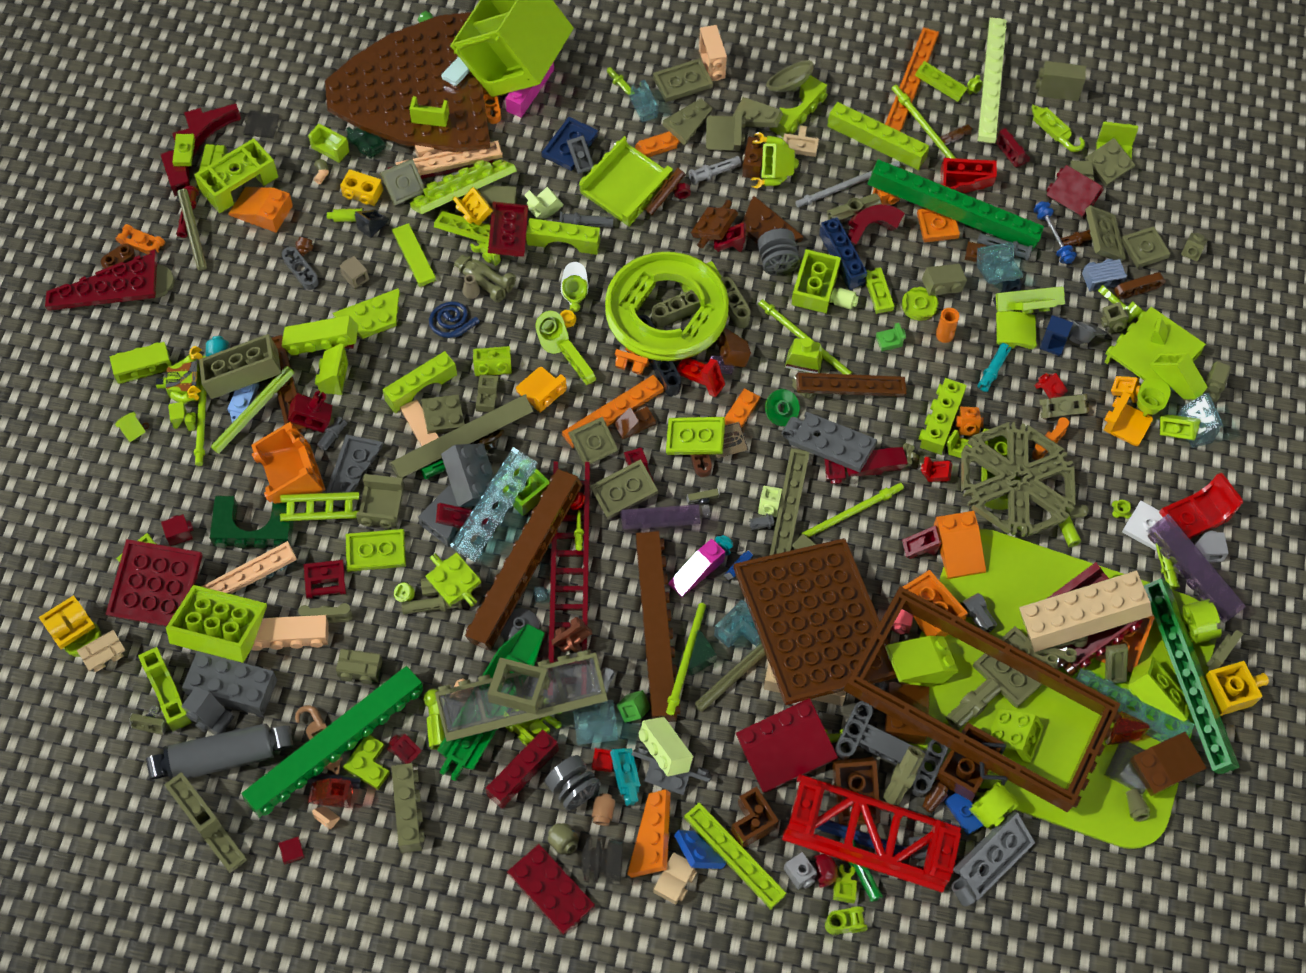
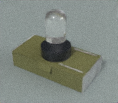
M719 489L688 494L686 497L687 504H707L710 502V499L719 497ZM709 505L701 506L703 515L709 517L711 514Z
M153 705L145 716L132 713L129 718L132 729L164 735L166 731L165 721L155 718L159 711L157 705Z

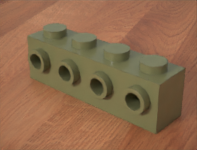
M412 763L391 766L400 852L422 851L421 842H425L424 830H420V822H423L422 809L418 810V802H421L420 789L416 790V782H419L418 770H414Z

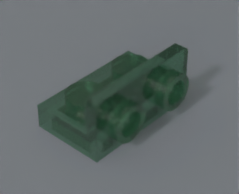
M350 127L346 128L348 141L352 145L355 144L362 155L365 154L369 159L386 148V143L377 135L359 128L354 130Z

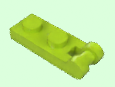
M875 268L873 271L866 270V285L876 314L894 311V304L882 268Z

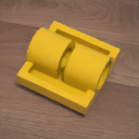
M74 595L39 617L60 649H63L96 628Z

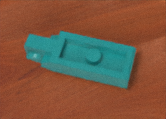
M612 749L610 754L620 794L624 795L626 806H634L638 802L637 794L641 785L632 749Z

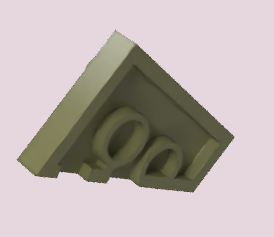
M742 97L736 111H742V117H745V127H777L783 116L780 109Z

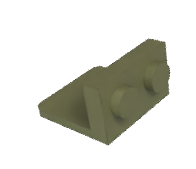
M735 111V116L707 117V150L741 151V145H744L745 134H741L742 128H745V117H742V111Z

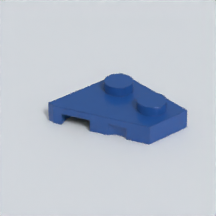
M678 830L674 835L691 868L723 869L726 865L725 860L695 831Z

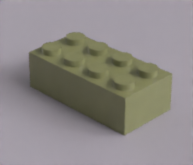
M269 334L199 359L201 382L211 399L281 374L278 348Z

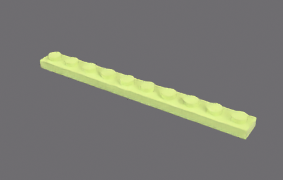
M991 17L989 19L977 141L995 143L1006 19Z

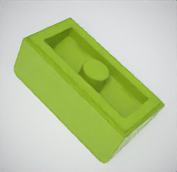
M1169 414L1161 416L1160 435L1195 440L1201 419Z

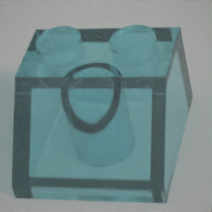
M613 700L573 709L577 745L618 741Z

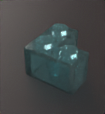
M743 600L715 625L714 636L728 648L741 635L756 647L761 644L747 603Z

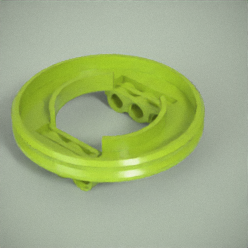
M655 252L640 256L624 265L615 274L606 292V319L613 335L628 350L648 359L675 361L690 358L703 352L719 338L728 318V294L720 276L705 262L684 253ZM670 280L680 282L692 289L697 295L701 307L683 332L681 328L675 330L652 328L642 322L637 316L636 311L640 309L645 299L652 293L657 281Z

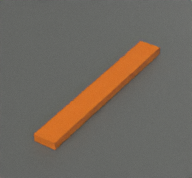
M924 27L899 87L903 93L909 96L911 103L921 82V79L916 77L915 74L924 61L928 63L939 35L938 31ZM897 95L885 125L901 132L909 110L905 105L902 106L898 101Z

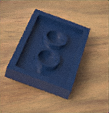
M568 117L541 152L542 157L572 171L575 164L567 141L584 135L587 147L589 148L597 138L598 130Z

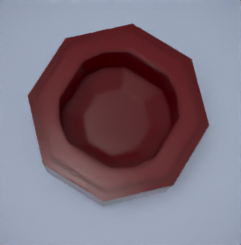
M678 183L677 189L673 190L674 197L678 199H685L691 193L690 185L686 183Z

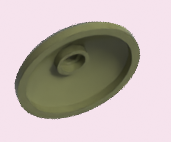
M805 60L780 70L767 81L766 86L768 90L773 92H788L791 90L794 92L799 90L800 86L812 74L814 64L811 60Z

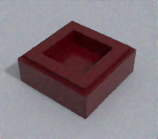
M299 836L278 843L284 865L305 858Z

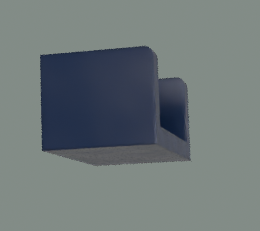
M1052 315L1040 349L1061 356L1073 322Z

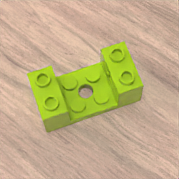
M254 138L194 174L200 192L219 214L234 205L231 191L256 177L265 186L278 178L274 160ZM234 167L239 168L237 171H230Z

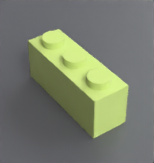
M665 717L644 720L639 731V738L665 774L672 776L689 772L693 755Z

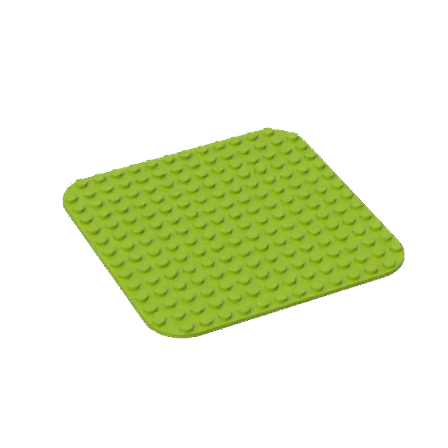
M979 529L986 573L947 579L946 571L943 567L939 581L959 603L977 593L982 595L987 604V610L998 624L989 634L1001 639L1016 626L1028 638L1019 607L1047 599L1093 563L994 530ZM1100 566L1109 579L1124 575L1123 573ZM1141 580L1143 586L1150 583V582ZM1172 590L1181 614H1183L1182 608L1184 605L1198 602L1197 599ZM966 617L965 621L976 626L971 617ZM1154 618L1137 665L1154 656L1181 688L1156 619ZM923 631L921 632L920 638L926 636L923 633ZM948 634L944 638L958 672L945 683L904 682V684L929 687V715L950 726L946 716L960 704V701L970 691H975L986 679L973 667V663L984 653ZM1216 639L1197 644L1192 643L1204 675L1208 673L1209 667L1206 664L1213 655ZM1095 658L1091 660L1092 663L1085 669H1078L1079 672L1074 676L1069 675L1062 666L1058 669L1060 672L1119 702L1118 711L1120 715L1115 723L1112 722L1110 726L1113 729L1112 733L1102 743L1105 745V748L1100 757L1096 756L1095 758L1097 765L1093 773H1089L1087 776L1089 783L1084 791H1080L1079 796L1081 800L1076 808L1072 807L1067 813L1007 780L1004 787L1019 803L1014 810L1117 847L1126 849L1146 847L1154 843L1165 831L1179 783L1151 797L1130 759L1138 753L1180 733L1186 732L1190 739L1194 727L1191 712L1189 711L1188 719L1183 722L1142 702L1129 690L1128 684L1132 673L1128 671L1127 682L1107 685L1105 682V663L1095 660ZM1042 685L1018 708H1015L999 693L977 717H972L968 721L971 725L989 734L999 709L1035 714L1044 726L1031 762L1023 761L1017 751L1005 749L1002 755L1066 789L1100 715L1053 689ZM965 724L962 728H960L959 730H957V731H959V732L962 733V731H963L964 727L966 726V724ZM927 736L924 745L912 743L908 744L920 748L922 751H925L927 745L933 739ZM933 744V751L938 754L941 753V747ZM948 748L941 766L943 765L944 761L951 751L950 748ZM924 763L925 770L933 772V766L930 763ZM989 771L988 775L999 776L992 771ZM985 779L980 788L992 789L996 782H1002V780ZM1131 789H1138L1150 809V817L1144 821L1135 822L1130 817L1126 792ZM977 792L976 796L981 797L984 792Z

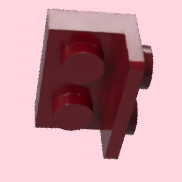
M1006 128L1000 130L996 144L1014 167L1017 168L1029 162V156L1025 153L1023 147L1016 142L1014 136Z

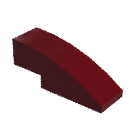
M894 447L872 451L861 472L847 467L846 469L849 477L881 475L885 471H900L908 462L903 447Z

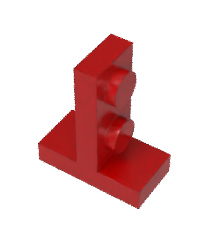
M686 358L676 367L680 376L705 385L709 395L712 397H716L726 385L718 361L711 358L707 364H703Z

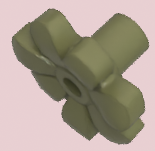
M908 443L903 444L908 462L905 468L910 466L912 461L916 462L919 458L918 454L913 452L914 445Z

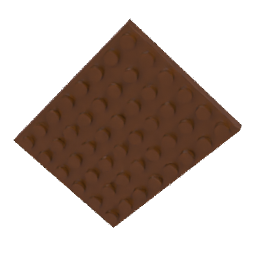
M843 538L735 563L733 569L784 704L789 705L809 698L813 699L843 691L880 624L846 539ZM887 638L864 678L865 681L871 684L897 678L885 646L889 645Z

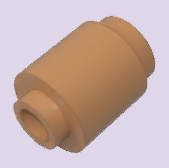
M601 793L595 797L592 812L594 824L609 826L610 821H612L615 800L612 799L611 795Z

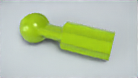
M430 689L424 695V703L428 707L429 716L426 719L431 750H438L445 738L435 692L439 691L437 689Z

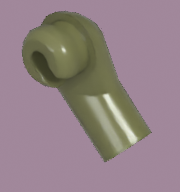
M1078 505L1074 507L1071 513L1067 510L1065 512L1072 519L1085 517L1089 509L1086 505Z

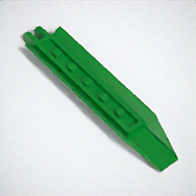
M526 624L497 650L482 676L490 674V677L493 678L500 657L534 666L545 632ZM527 675L518 676L521 688L528 678ZM513 678L505 679L501 693L517 696ZM491 683L479 685L487 719L503 716L509 710V707L489 702L487 693ZM478 686L474 688L451 728L481 721L475 696ZM497 729L447 742L445 737L437 750L446 758L440 774L445 775L452 762L457 764L451 775V779L454 781L457 780L463 768L473 770Z

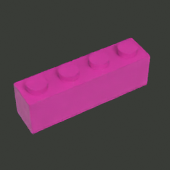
M554 62L540 85L509 92L505 98L506 112L522 118L554 71Z

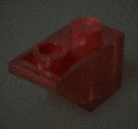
M334 778L312 782L308 803L350 808L354 789L350 780Z

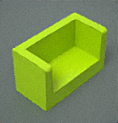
M413 96L409 109L412 123L446 127L449 117L448 100H444L442 108L418 105L417 97Z
M319 123L308 135L312 149L338 163L350 151L347 138Z

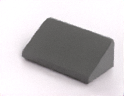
M584 135L568 140L567 143L578 175L591 172L594 164Z

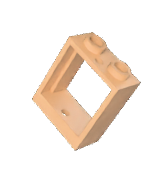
M717 25L701 27L699 52L703 65L712 81L725 79L727 55Z

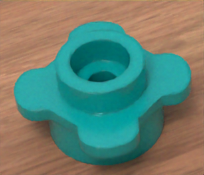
M724 535L717 536L715 538L716 543L725 551V555H730V548L733 547L732 540Z

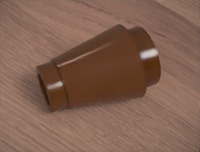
M935 781L927 792L921 807L932 814L948 797L949 789L940 782Z

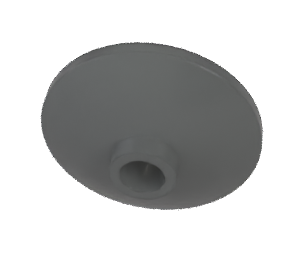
M523 608L514 609L501 635L508 641L526 624L539 629L538 618L530 610ZM517 622L523 623L521 626L516 625Z

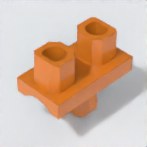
M627 348L625 351L616 349V368L625 370L627 363L631 362L634 363L632 372L642 375L645 367L649 366L648 358L638 356Z

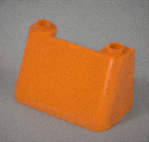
M291 422L252 444L254 452L252 456L257 463L260 462L264 466L269 485L265 487L266 492H264L269 502L281 503L280 495L315 494L326 490L310 444Z

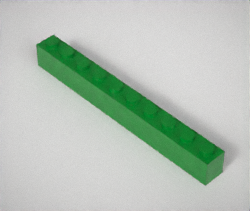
M879 159L867 183L869 186L1012 243L1013 241H1018L1019 244L1025 246L1032 245L1033 249L1039 242L1044 228L1043 225Z
M1160 578L1144 585L1152 612L1212 771L1221 775L1239 768L1238 761L1170 584Z
M405 666L241 793L244 801L258 818L271 813L274 806L280 802H285L292 792L303 788L313 776L321 774L324 767L330 762H336L342 753L353 749L360 739L371 735L374 728L385 724L392 714L403 710L410 700L417 699L423 691L422 682Z

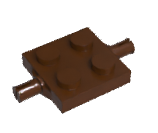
M726 200L721 208L707 207L691 231L694 238H701L697 243L699 248L703 249L709 240H722L738 216L736 209H729L732 205L730 200Z

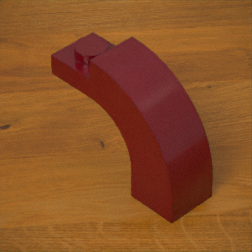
M878 204L870 206L851 218L847 225L852 228L848 231L847 236L854 246L857 245L862 233L870 223L880 224L890 231L895 230L905 213L890 205Z

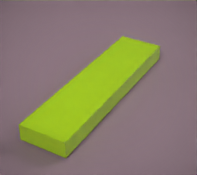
M409 223L392 229L393 235L419 287L436 281V277Z

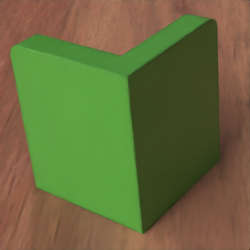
M643 690L625 695L617 704L625 723L641 719L651 709Z

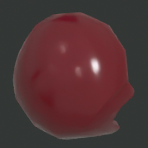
M826 854L816 855L815 866L819 888L829 886L836 881L838 876L837 865L833 858Z

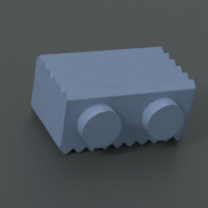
M1107 259L1097 264L1096 262H1091L1084 267L1082 273L1089 292L1098 291L1102 285L1107 289L1116 287L1124 283L1127 277L1120 259Z

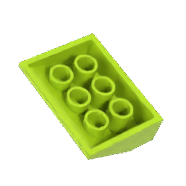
M193 585L166 627L169 644L244 663L255 642L267 603Z

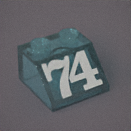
M1204 393L1183 406L1178 416L1201 419L1195 440L1186 439L1190 442L1192 448L1213 443L1223 426L1209 393Z

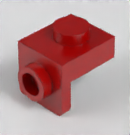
M1057 373L1043 374L1038 378L1039 382L1034 385L1036 389L1042 388L1049 398L1061 397L1068 391Z
M925 457L924 463L921 465V472L928 482L950 481L953 464L951 461L932 462L930 457Z

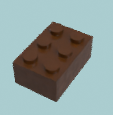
M968 722L962 731L963 734L979 743H1004ZM988 747L1000 753L1001 747ZM951 749L935 781L940 782L972 802L985 779L981 778L979 764ZM984 767L985 775H988L990 770Z

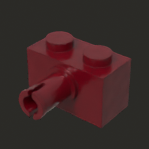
M316 391L313 398L297 393L290 403L287 421L323 433L330 423L333 405L324 402L326 394L323 391L321 394L320 391Z

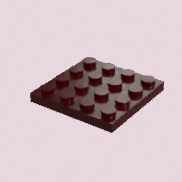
M126 539L105 615L167 627L186 595L196 583L203 553Z

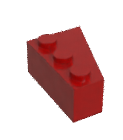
M944 158L941 165V185L963 194L992 187L997 177V161Z

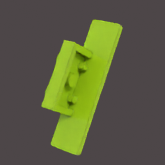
M1063 286L996 293L997 311L1022 310V313H1033V309H1039V312L1050 311V307L1065 304Z

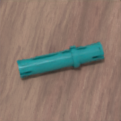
M1000 344L990 365L983 371V377L977 385L981 391L987 392L993 380L997 379L998 371L1011 351V347H1008V344Z

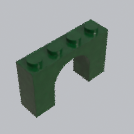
M215 496L209 537L213 546L218 548L235 546L236 548L255 547L263 549L265 547L276 548L287 541L291 546L294 521H280V514L287 513V502L272 503L271 517L264 527L256 531H244L236 526L238 504L235 496Z

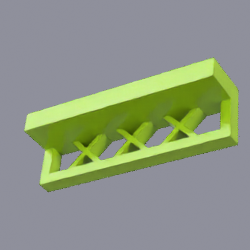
M442 211L434 222L435 228L489 244L490 225L482 223L480 226L475 223L470 224L464 217Z

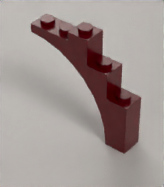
M237 104L227 105L202 113L201 108L184 112L189 128L174 132L172 135L175 141L176 134H194V158L200 146L213 133L230 123L241 120ZM174 150L160 155L175 197L178 196V190L183 189L185 186H190L191 166H174L172 163Z

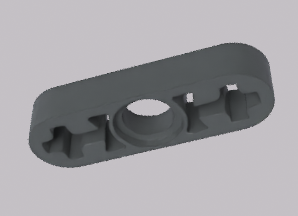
M294 247L285 248L282 251V258L286 266L305 289H315L318 286V278L315 272ZM288 255L294 256L295 261L293 262L291 257H289ZM300 265L305 267L303 271L295 270ZM307 275L308 278H309L310 280H313V281H312V282L307 281L305 276Z

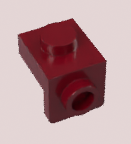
M824 458L826 482L830 481L831 484H841L842 480L846 479L844 466Z

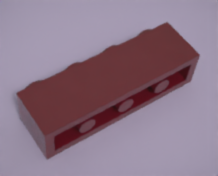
M542 730L486 787L487 796L503 809L559 751L558 742L546 731Z

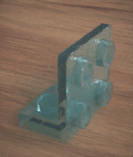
M1012 242L977 248V268L988 284H998L1003 281H1015L1023 278V273L1014 262V244Z

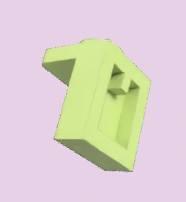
M763 486L758 514L766 515L768 513V515L777 517L782 489Z

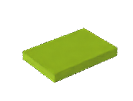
M725 417L669 418L666 454H723Z
M404 529L346 534L347 572L406 567Z

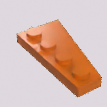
M667 789L648 794L627 873L631 878L667 870L671 794Z

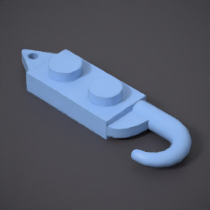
M259 382L235 390L227 409L232 423L253 402L259 388Z

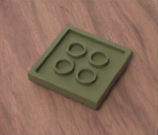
M1014 626L1000 640L1017 648L1024 646L1027 637ZM985 653L973 663V667L986 680L990 678L998 683L1001 689L1000 693L1015 708H1018L1043 685ZM1044 653L1038 654V655H1041V656L1046 657V655H1045Z

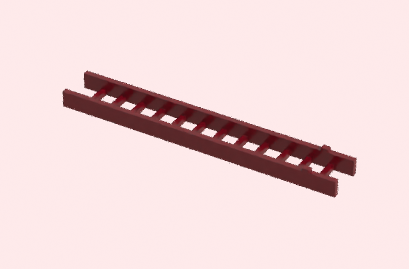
M553 461V475H555L557 469H559L558 461ZM585 462V481H580L582 487H585L584 515H581V522H584V550H557V539H575L574 533L556 532L551 542L550 663L558 661V659H554L555 647L557 646H553L551 641L555 638V629L560 627L569 629L571 627L570 622H555V610H583L582 620L585 626L588 627L590 462ZM566 515L562 522H577V515ZM557 557H583V568H556ZM556 574H583V586H556ZM556 592H583V604H556ZM588 637L580 643L582 651L587 650ZM587 659L559 665L582 666V678H561L562 685H581V696L586 695ZM553 667L548 668V677L551 678L548 688L549 701H553L554 685H557Z

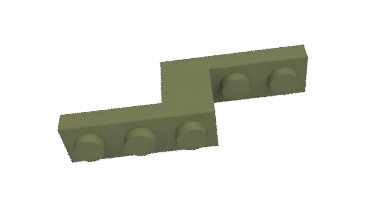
M182 772L164 784L229 873L247 861L246 857Z

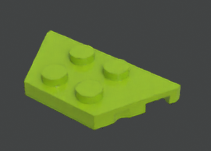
M399 289L333 313V317L350 315L359 325L357 336L362 339L396 327L400 297Z

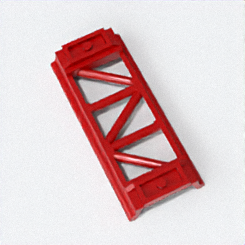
M802 774L798 775L797 782H799L789 825L783 834L782 840L941 893L944 892L945 886L950 882L961 836L960 827ZM824 791L846 798L818 817ZM853 805L844 843L814 834L817 827ZM868 805L894 814L885 851ZM860 810L877 854L853 847L852 843ZM902 817L932 826L931 832L893 857ZM928 844L923 869L902 863L903 860Z

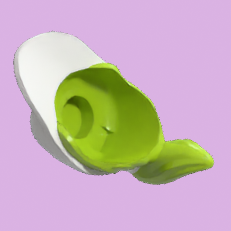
M579 262L569 263L564 269L561 280V293L570 303L569 310L574 313L580 310L579 302L588 293L586 269Z

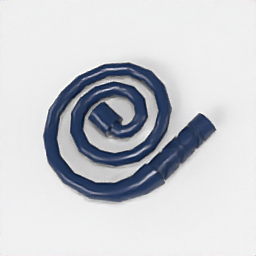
M453 301L440 304L431 312L429 317V326L432 331L445 338L461 336L480 322L477 317H474L468 323L461 326L467 319V309L463 304ZM450 305L458 306L463 310L464 316L462 320L454 325H447L441 320L442 315L450 322H455L460 318L459 309ZM440 310L437 315L439 325L443 328L455 329L454 331L442 332L436 329L433 325V318L437 311ZM448 311H455L457 316L453 318Z

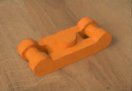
M128 224L124 225L122 233L118 234L115 238L120 244H129L133 249L145 254H150L149 251L154 249L159 253L158 249L165 244L163 238L149 235L134 229Z
M1065 417L1060 418L1052 433L1048 431L1045 436L1057 443L1065 435L1069 426V420ZM1036 443L1032 452V458L1039 460L1048 451Z

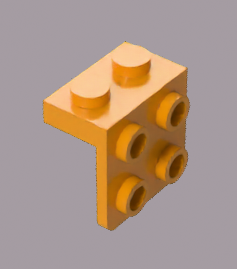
M538 367L516 386V392L520 396L526 394L529 404L540 413L567 390L566 378L562 374L555 378L543 367Z
M1123 392L1121 397H1116L1112 405L1114 407L1113 412L1108 411L1104 419L1107 423L1103 431L1134 446H1139L1153 418L1148 414L1143 416L1142 411L1127 405L1130 394Z

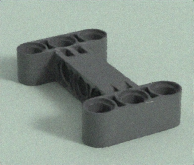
M864 701L857 703L835 746L837 757L842 760L848 759L855 752L857 746L895 765L900 763L908 747L914 746L869 725L868 722L873 712L872 706ZM857 709H865L867 716H860L857 713ZM850 726H855L858 729L857 735L849 732ZM932 740L927 745L925 751H922L925 753V757L917 770L916 778L910 788L913 795L920 797L931 789L948 747ZM933 744L941 747V753L938 754L933 751ZM840 745H848L850 753H843ZM924 763H930L933 766V772L926 771ZM916 781L923 782L925 790L917 789Z

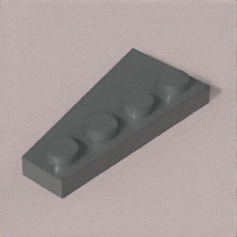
M346 434L326 493L353 492L384 446L383 442ZM334 500L333 505L343 507L345 500Z

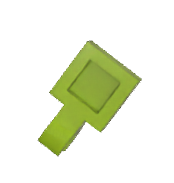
M477 240L479 246L470 244L471 250L475 253H482V257L486 262H491L494 266L500 263V254L488 253V243Z

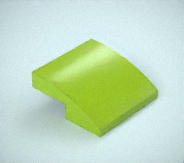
M998 311L996 313L998 345L1005 343L1012 349L1016 345L1031 350L1036 347L1035 315L1014 311Z

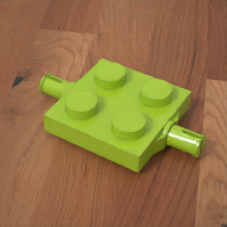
M457 552L444 561L436 553L433 554L430 560L433 561L436 567L425 576L428 582L450 607L463 599L471 607L474 606L477 600L471 593L474 588L481 584L479 577Z

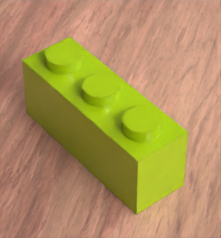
M165 342L154 343L150 346L135 348L131 351L109 356L113 374L118 384L165 372L169 366H172Z

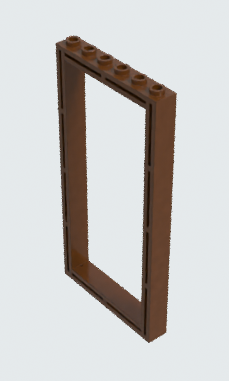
M901 586L843 690L980 765V762H983L986 769L999 776H1006L1008 781L1067 813L1072 807L1076 808L1081 800L1079 793L1087 787L1089 783L1087 776L1089 773H1093L1097 765L1095 758L1096 756L1100 757L1105 748V745L1102 743L1104 739L1107 740L1111 735L1113 729L1110 726L1112 722L1115 723L1120 715L1118 711L1119 702ZM901 609L1100 715L1066 789L864 680Z

